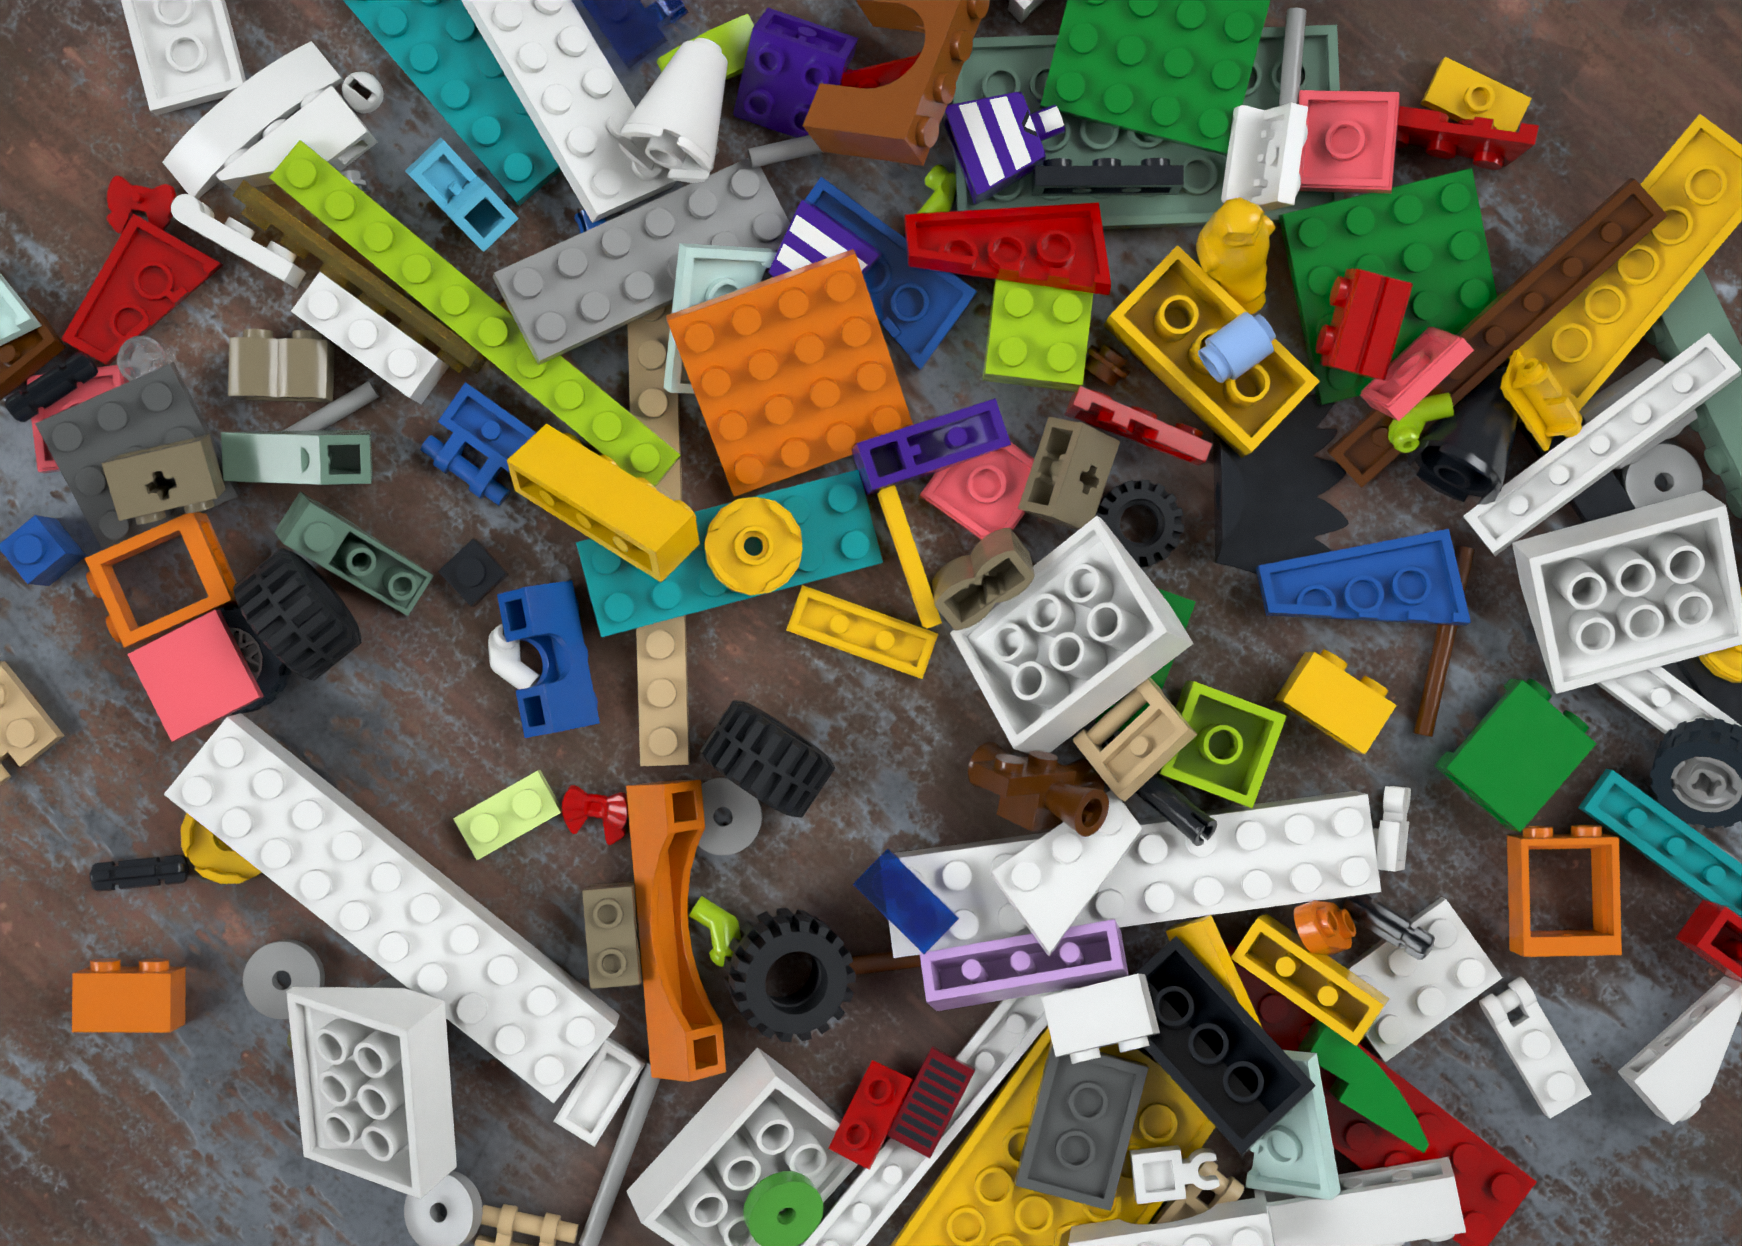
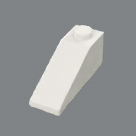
M1724 976L1618 1071L1621 1077L1654 1114L1672 1125L1677 1121H1684L1692 1117L1701 1106L1700 1101L1711 1091L1742 1012V982Z

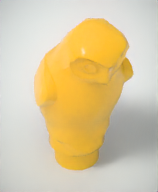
M1238 197L1226 200L1220 209L1213 213L1198 234L1196 251L1204 272L1210 275L1251 315L1258 312L1266 302L1264 293L1267 285L1265 279L1267 273L1266 259L1270 247L1269 236L1275 230V225L1269 217L1264 215L1265 212L1258 204Z

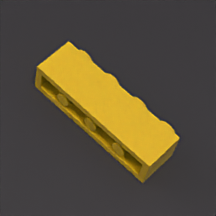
M546 423L507 459L513 486L517 493L659 582H662L700 544L696 515L686 503L681 500L673 501L657 491L645 478L632 476L622 470L609 456H599L584 447L570 433L563 434Z

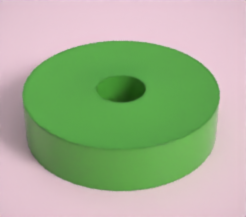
M783 1171L764 1178L751 1190L744 1204L743 1216L748 1230L759 1245L798 1246L806 1241L819 1226L824 1207L819 1192L808 1177L794 1171ZM788 1208L784 1213L779 1214L782 1209Z

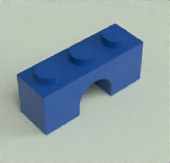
M573 581L528 586L497 594L506 642L523 640L531 643L539 651L543 663L541 677L534 686L515 690L524 738L600 724L597 711L598 701L593 690L588 664V650L584 643L579 617V603L575 596Z

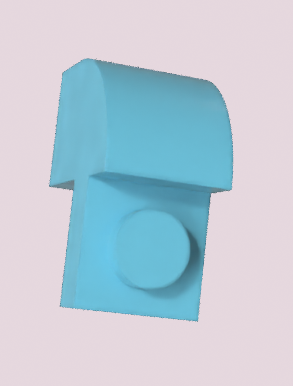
M442 138L434 142L405 170L483 252L519 219Z

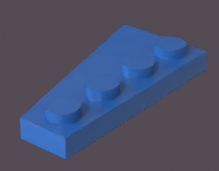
M820 177L805 200L812 202L884 253L880 260L863 277L877 318L909 355V358L918 369L922 370L978 292L953 273L909 267L906 238L826 179Z
M1449 529L1258 565L1256 568L1266 616L1463 626L1471 623Z

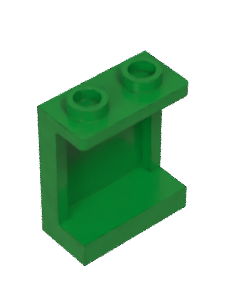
M1530 678L1526 682L1523 679H1509L1503 686L1507 690L1506 693L1454 753L1446 751L1434 765L1506 829L1521 832L1597 744L1585 734L1589 729L1585 722L1568 710L1561 713L1548 702L1552 695L1542 685Z

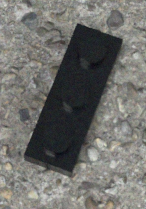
M1054 158L1044 160L1043 166H1035L1032 174V196L1177 195L1184 185V165H1170V159L1148 158L1141 160V165L1122 166L1121 160L1117 158L1095 159L1092 161V166H1073V161L1070 159Z

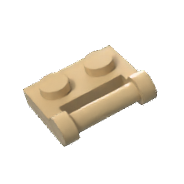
M1149 677L1121 699L1089 731L1083 729L1072 740L1116 797L1126 801L1186 746L1197 733L1166 698L1160 687ZM1148 702L1150 706L1103 749L1101 745Z

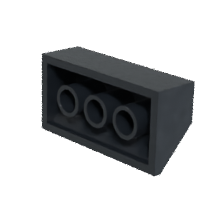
M1177 936L1135 973L1146 975L1160 1031L1159 1034L1147 1036L1150 1046L1143 1048L1241 1156L1279 1123L1316 1086Z

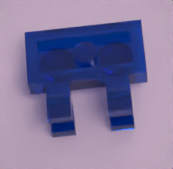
M581 0L628 69L668 41L661 32V27L670 25L689 13L681 0H656L647 8L643 6L640 0Z

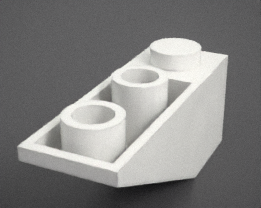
M331 85L326 90L318 89L310 93L301 102V109L287 120L279 119L270 124L262 133L263 139L249 150L244 148L233 153L225 161V168L216 176L234 191L275 184L269 178L270 175L299 140L307 144L338 171H342L377 144L378 141L344 98Z

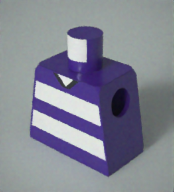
M1013 92L948 105L942 117L974 205L983 202L1032 173L1035 166H1042L1046 154L1041 141L1065 133L1062 116L1055 104L1030 114L1022 92Z
M802 200L795 211L769 273L776 277L854 249L864 276L880 260L884 253L809 200Z

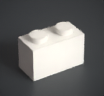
M1134 974L1041 997L1055 1056L1070 1055L1072 1064L1101 1058L1099 1048L1117 1043L1120 1053L1150 1046L1147 1036L1160 1033L1145 974Z

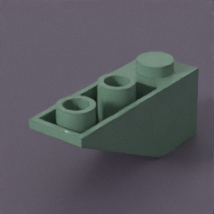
M371 430L221 432L223 481L317 485L372 483Z
M301 491L274 531L284 545L407 616L434 576L345 517Z

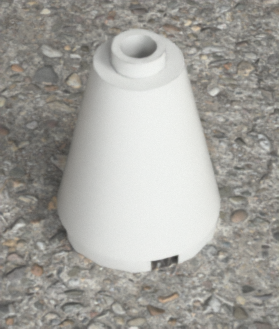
M696 38L694 41L683 42L621 128L618 141L619 147L640 166L652 171L656 163L670 169L667 178L681 182L699 183L705 182L708 179L710 172L714 168L728 61L722 54V49L718 44L705 38Z

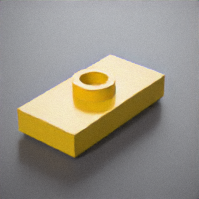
M1444 57L1420 104L1434 111L1443 112L1457 122L1465 119L1474 120L1475 116L1494 119L1493 125L1498 130L1516 132L1532 98Z

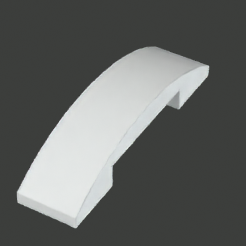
M311 41L274 61L228 94L182 137L164 159L163 163L186 192L199 199L220 182L216 174L225 168L224 163L228 157L240 149H250L263 138L262 133L270 124L279 119H287L300 108L301 102L310 93L318 89L326 90L331 85L335 88L344 80Z

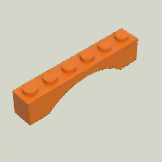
M672 780L626 786L651 1078L691 1082L725 1073L726 1061L722 1022L713 1009L700 980L692 952L688 925L690 873L697 846L705 830L701 780Z

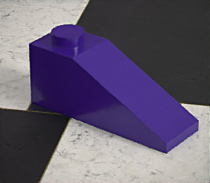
M996 398L859 442L852 451L866 496L878 493L879 490L892 485L896 487L1011 445Z

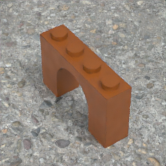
M855 0L873 27L924 33L925 42L922 52L915 64L903 76L885 86L865 89L820 83L803 127L822 152L924 166L930 148L935 145L938 139L939 125L946 107L954 98L956 82L964 61L968 60L971 55L973 39L979 23L988 12L989 0Z

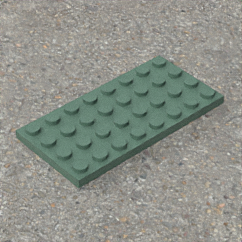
M1337 25L1305 26L1300 90L1340 91ZM1263 27L1243 105L1261 110H1268L1279 106L1285 27ZM1058 35L974 38L971 55L968 60L964 61L956 82V91L952 100L953 104L1013 92H1022L1030 114L1041 110L1040 104ZM1061 114L1065 133L1041 141L1046 154L1045 160L1065 158L1072 160L1073 166H1092V161L1095 159L1117 158L1121 160L1122 166L1141 165V160L1148 158L1170 159V165H1184L1183 187L1177 195L1032 196V172L983 202L974 205L954 152L957 211L1099 202L1103 230L1205 226L1213 213L1224 204L1221 196L1227 156ZM1298 191L1293 206L1265 211L1264 215L1269 217L1273 223H1280L1278 216L1280 214L1344 199V192Z

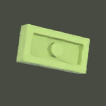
M538 770L453 819L476 860H479L562 813V807L541 770Z

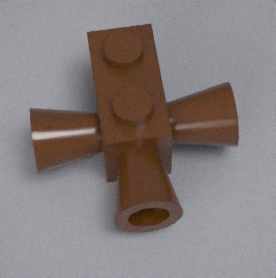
M986 742L976 749L970 759L968 778L971 784L1000 795L997 815L1030 831L1053 829L1064 822L1079 835L1088 837L1101 828L1107 817L1109 799L1104 791V780L1086 758L1076 760L1064 766L1058 763V757L1052 753L1030 751L1028 757H1017L1009 754L995 742Z

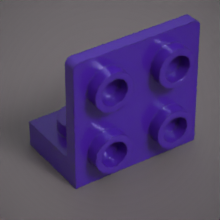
M767 8L752 29L733 111L734 116L796 138L808 136L809 134L803 127V123L819 84L840 86L843 73L854 57L859 38Z

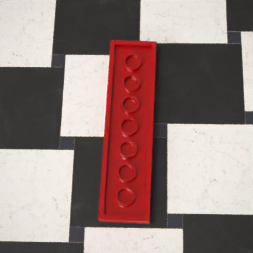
M1226 942L1225 946L1231 957L1236 949ZM1232 960L1263 1030L1282 1050L1299 1051V1045L1316 1018ZM1360 1044L1357 1046L1379 1065L1399 1089L1416 1116L1429 1143L1424 1153L1338 1101L1329 1092L1337 1076L1319 1066L1333 1147L1361 1169L1370 1170L1449 1157L1466 1233L1455 1234L1452 1239L1461 1246H1488L1537 1183L1536 1180Z

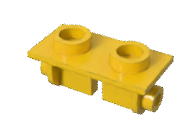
M1514 350L1507 370L1502 377L1500 389L1543 451H1548L1553 436L1564 435L1570 438L1576 436L1581 431L1582 416L1567 396L1560 397L1563 389L1551 373L1546 362L1538 361L1536 358L1525 360L1519 350Z

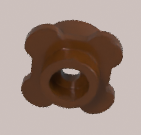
M1105 343L1100 349L1094 345L1088 348L1087 352L1090 355L1085 361V368L1113 387L1121 377L1127 378L1130 371L1124 366L1127 361L1124 355Z

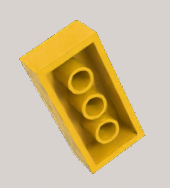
M1177 245L1109 315L1103 326L1243 458L1253 452L1320 381L1279 341L1274 339L1271 341L1274 348L1272 354L1237 379L1232 380L1228 378L1223 383L1217 382L1203 365L1198 351L1206 346L1205 340L1247 311Z

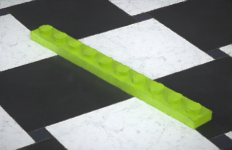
M299 140L269 178L603 455L613 459L622 470L636 478H645L656 488L680 459L681 454L561 355L538 365L512 314L303 141Z

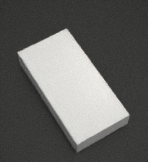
M607 1037L594 1054L553 1122L595 1147L646 1064V1060Z

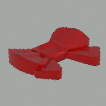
M114 176L107 191L108 208L112 213L107 215L106 220L117 233L122 234L130 220L133 209L146 212L148 221L151 224L165 230L171 223L170 219L173 217L171 205L176 198L175 189L169 184H162L153 189L132 185L124 177Z
M571 785L562 801L564 822L572 834H577L588 817L602 818L606 843L612 845L623 838L626 833L624 826L629 817L627 794L619 792L609 797L592 793L587 794L578 786Z

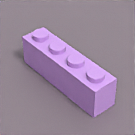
M1115 919L1070 927L1050 956L1046 954L1033 934L919 953L926 1002L936 1011L1089 986L1129 976L1122 934Z

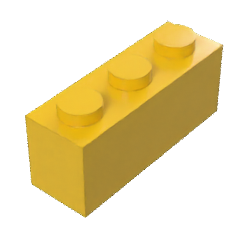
M1267 913L1255 920L1231 956L1232 960L1355 1046L1364 1038L1390 1000L1389 997L1328 955L1311 953L1305 947L1299 935Z

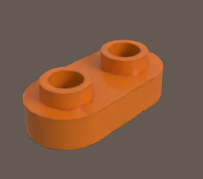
M1313 900L1294 908L1296 929L1303 944L1311 953L1333 955L1351 948V937L1356 936V928L1350 913L1346 909L1340 910L1335 903Z

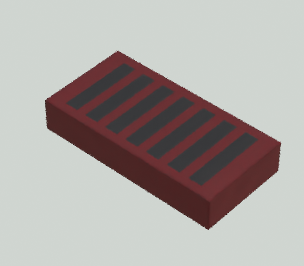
M932 1046L887 1136L931 1158L975 1072V1068Z

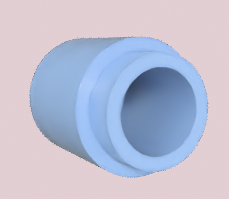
M1243 312L1205 340L1206 346L1198 351V355L1211 376L1217 382L1223 383L1228 378L1232 380L1237 379L1272 354L1274 348L1271 341L1276 336L1272 327L1263 316L1258 314L1253 317L1248 312Z

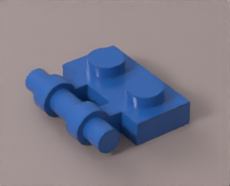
M465 382L437 421L453 432L445 444L433 435H430L422 444L420 451L434 460L433 466L445 474L450 471L470 485L468 490L478 498L482 499L485 496L500 506L508 497L510 490L496 481L503 468L510 473L507 459L537 432ZM467 444H470L488 457L481 469L461 456Z

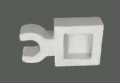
M1385 786L1383 820H1380L1379 829H1373L1378 870L1396 872L1405 869L1409 829L1407 813L1410 805L1411 788Z
M1178 1145L1129 1151L1134 1195L1137 1204L1186 1199L1185 1184L1193 1183L1196 1187L1203 1190H1212L1220 1186L1216 1175L1201 1176L1198 1174L1199 1166L1203 1162L1217 1160L1216 1154L1212 1149H1197L1186 1159H1182L1181 1149Z

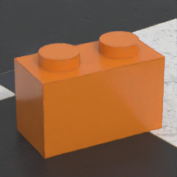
M118 958L90 960L89 967L72 973V1032L170 1033L185 1025L186 967H169V959L165 958L139 960V967L121 966V959Z

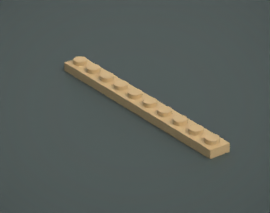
M673 303L627 324L630 413L681 454L679 393H670L663 388L670 333L666 315L672 314ZM681 457L656 486L657 491L673 501H682ZM686 615L636 628L640 766L690 764Z

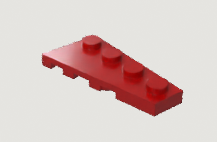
M1099 202L905 214L904 228L909 267L1102 295L1110 294L1111 279Z

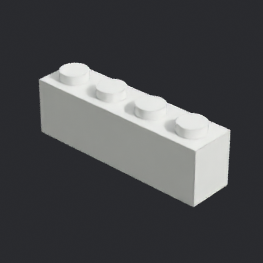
M1449 1157L1339 1174L1341 1192L1332 1200L1254 1189L1255 1198L1266 1196L1275 1246H1402L1408 1241L1427 1239L1433 1242H1440L1451 1239L1455 1234L1466 1233L1456 1181Z

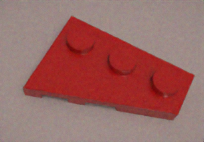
M1399 106L1396 148H1405L1408 144L1427 148L1426 153L1433 157L1451 159L1455 155L1473 159V164L1477 167L1498 170L1502 166L1509 165L1535 145L1539 125L1521 123L1519 132L1498 130L1493 125L1494 119L1475 116L1474 120H1460L1455 124L1448 123L1449 116L1440 111Z
M133 213L61 340L96 360L110 365L217 272L223 264Z
M1082 386L1070 398L1064 414L1067 417L1197 466L1206 462L1212 443L1201 439L1203 432L1181 423H1176L1175 427L1157 420L1158 415L1136 406L1127 407L1114 401L1106 394L1086 389Z

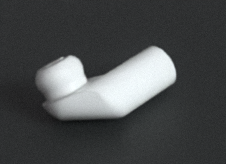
M503 624L498 625L491 631L488 639L491 669L518 690L534 686L540 675L521 662L520 640L506 642Z

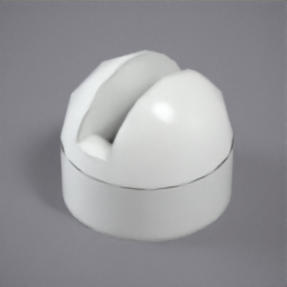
M362 71L351 73L342 85L344 100L356 112H373L383 101V88L379 81L370 73ZM358 82L372 93L368 100L352 89L355 83Z

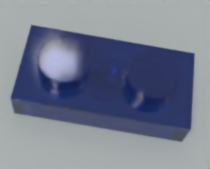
M889 848L853 883L923 954L959 919V916Z

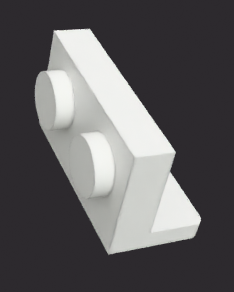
M1291 102L1268 110L1245 105L1234 108L1221 196L1223 203L1226 200L1241 197L1258 204L1264 212L1295 204V197L1301 185L1299 168L1302 148L1308 135L1306 125L1307 106Z

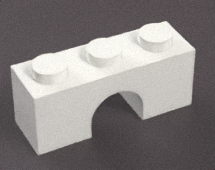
M319 272L291 310L299 318L419 404L424 402L449 368V365L321 272Z

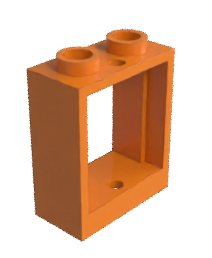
M205 513L183 514L85 558L90 570L86 573L87 582L94 595L99 599H103L109 616L106 617L108 630L114 640L122 643L124 648H141L196 620L204 613L238 605L233 590L237 581L211 522ZM182 535L208 597L142 627H138L112 565Z
M1572 825L1571 834H1553V827L1526 826L1523 829V835H1507L1509 950L1523 957L1622 955L1619 837L1603 834L1602 826ZM1591 848L1593 930L1530 931L1529 850Z

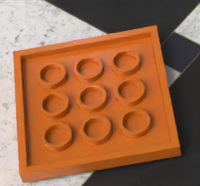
M854 249L666 315L667 322L734 497L853 455L852 449L857 443L913 425Z

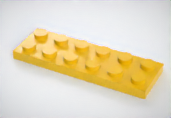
M1701 114L1696 117L1640 184L1668 216L1517 349L1525 360L1536 358L1538 361L1547 363L1551 373L1563 389L1560 397L1567 396L1577 411L1581 410L1742 221V144Z

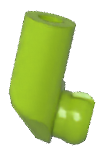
M937 164L924 179L925 185L934 190V193L917 214L950 212L956 194V174L954 171L948 172L945 166Z
M1449 392L1424 397L1400 421L1393 419L1389 426L1388 438L1397 451L1402 453L1414 451L1420 444L1418 438L1426 422L1454 415L1453 403Z
M701 896L689 917L710 929L713 949L709 952L710 958L716 965L723 967L725 956H733V951L729 948L733 937L741 941L739 922L734 915Z

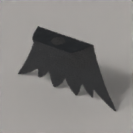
M1316 394L1303 399L1253 452L1243 458L1216 433H1213L1215 563L1257 574L1256 568L1258 565L1331 552L1326 545L1316 540L1315 537L1340 530L1349 523L1339 510L1317 496L1337 484L1344 477L1346 471L1337 462L1317 458L1313 455L1323 449L1337 433L1336 429H1316L1335 402L1323 405L1318 404Z

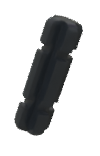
M77 352L65 360L64 367L57 365L28 384L26 392L22 393L19 390L8 397L5 401V406L15 420L26 422L39 413V407L46 409L75 390L77 382L81 381L84 384L95 377L98 369L89 355L84 352Z
M184 855L164 856V861H160L159 857L118 861V866H115L113 861L101 862L92 865L89 877L93 890L97 892L115 890V885H119V889L160 886L163 880H165L166 885L181 884L187 881L189 865Z
M1367 894L1348 896L1346 898L1343 909H1346L1356 922L1359 923L1361 920H1364L1366 922L1364 927L1397 947L1401 946V944L1406 946L1404 951L1417 960H1423L1431 952L1435 937L1419 926L1416 929L1412 928L1413 922L1380 902L1376 904L1371 903L1373 898Z

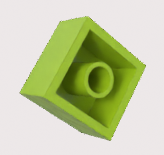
M996 279L993 286L982 381L1076 392L1083 385L1094 293Z
M1185 681L1176 710L1197 735L1157 773L1253 808L1287 716L1198 682Z

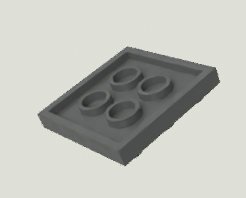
M174 362L35 423L102 550L186 514L182 506L165 510L166 518L147 524L137 525L135 517L119 521L101 464L110 457L210 434L223 479L222 455ZM163 474L156 478L158 486L167 485L169 490L176 485L174 478L166 479ZM223 481L226 491L217 499H213L215 506L241 494L235 481Z

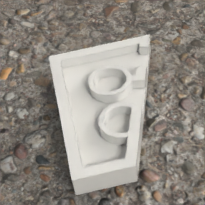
M1112 790L1106 793L1109 799L1107 817L1096 833L1083 837L1063 822L991 871L994 881L1048 956L1051 955L1064 934L1086 908L1090 899L1141 834L1142 827L1123 801L1116 797Z

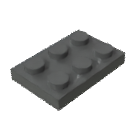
M1051 1040L1014 1180L1015 1185L1111 1211L1149 1067L1145 1063L1100 1052L1101 1058L1072 1064L1070 1055L1055 1056Z

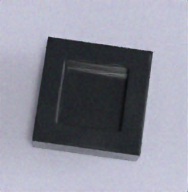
M474 538L438 571L471 607H475L509 575L482 544Z

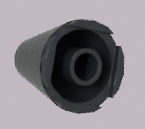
M1498 366L1453 406L1454 415L1452 417L1437 420L1418 439L1420 442L1419 446L1414 451L1408 453L1407 462L1409 466L1415 460L1420 467L1416 475L1437 492L1465 502L1468 495L1481 497L1478 505L1494 502L1500 493L1520 416L1512 404L1504 397L1500 389L1502 377L1507 367Z

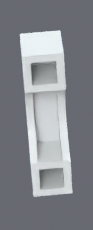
M1266 1196L1219 1203L1199 1215L1168 1223L1131 1224L1116 1219L1071 1226L1068 1245L1275 1246Z

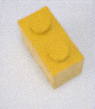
M1325 649L1320 654L1305 652L1274 700L1351 751L1366 754L1397 705L1385 698L1388 690L1378 682L1367 676H1363L1359 681L1344 670L1348 664L1335 654Z

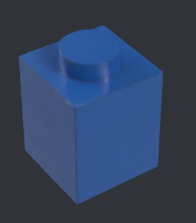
M34 515L0 543V551L25 582L32 585L50 586L86 557V554L56 518Z

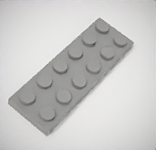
M746 158L709 175L705 182L691 183L494 272L493 279L537 364L540 365L673 303L679 243L769 248L778 252L790 222L761 166L751 168L749 160Z

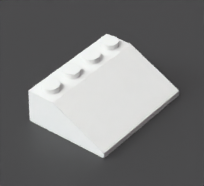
M1704 490L1512 542L1521 589L1549 679L1556 694L1742 645V595L1727 507Z
M1098 516L1094 517L1033 566L1035 577L1022 593L1008 601L995 603L988 615L977 624L966 629L950 632L1015 750L1028 754L1030 751L1050 753L1193 644L1169 603L1102 518Z
M292 987L286 993L304 1157L416 1198H423L457 1167L445 1001L405 988Z
M757 1047L626 1192L640 1222L674 1246H761L752 1237L743 1216L747 1196L761 1180L783 1171L801 1173L812 1181L824 1203L858 1164L828 1149L842 1118L790 1071ZM788 1208L782 1209L779 1214L784 1213Z

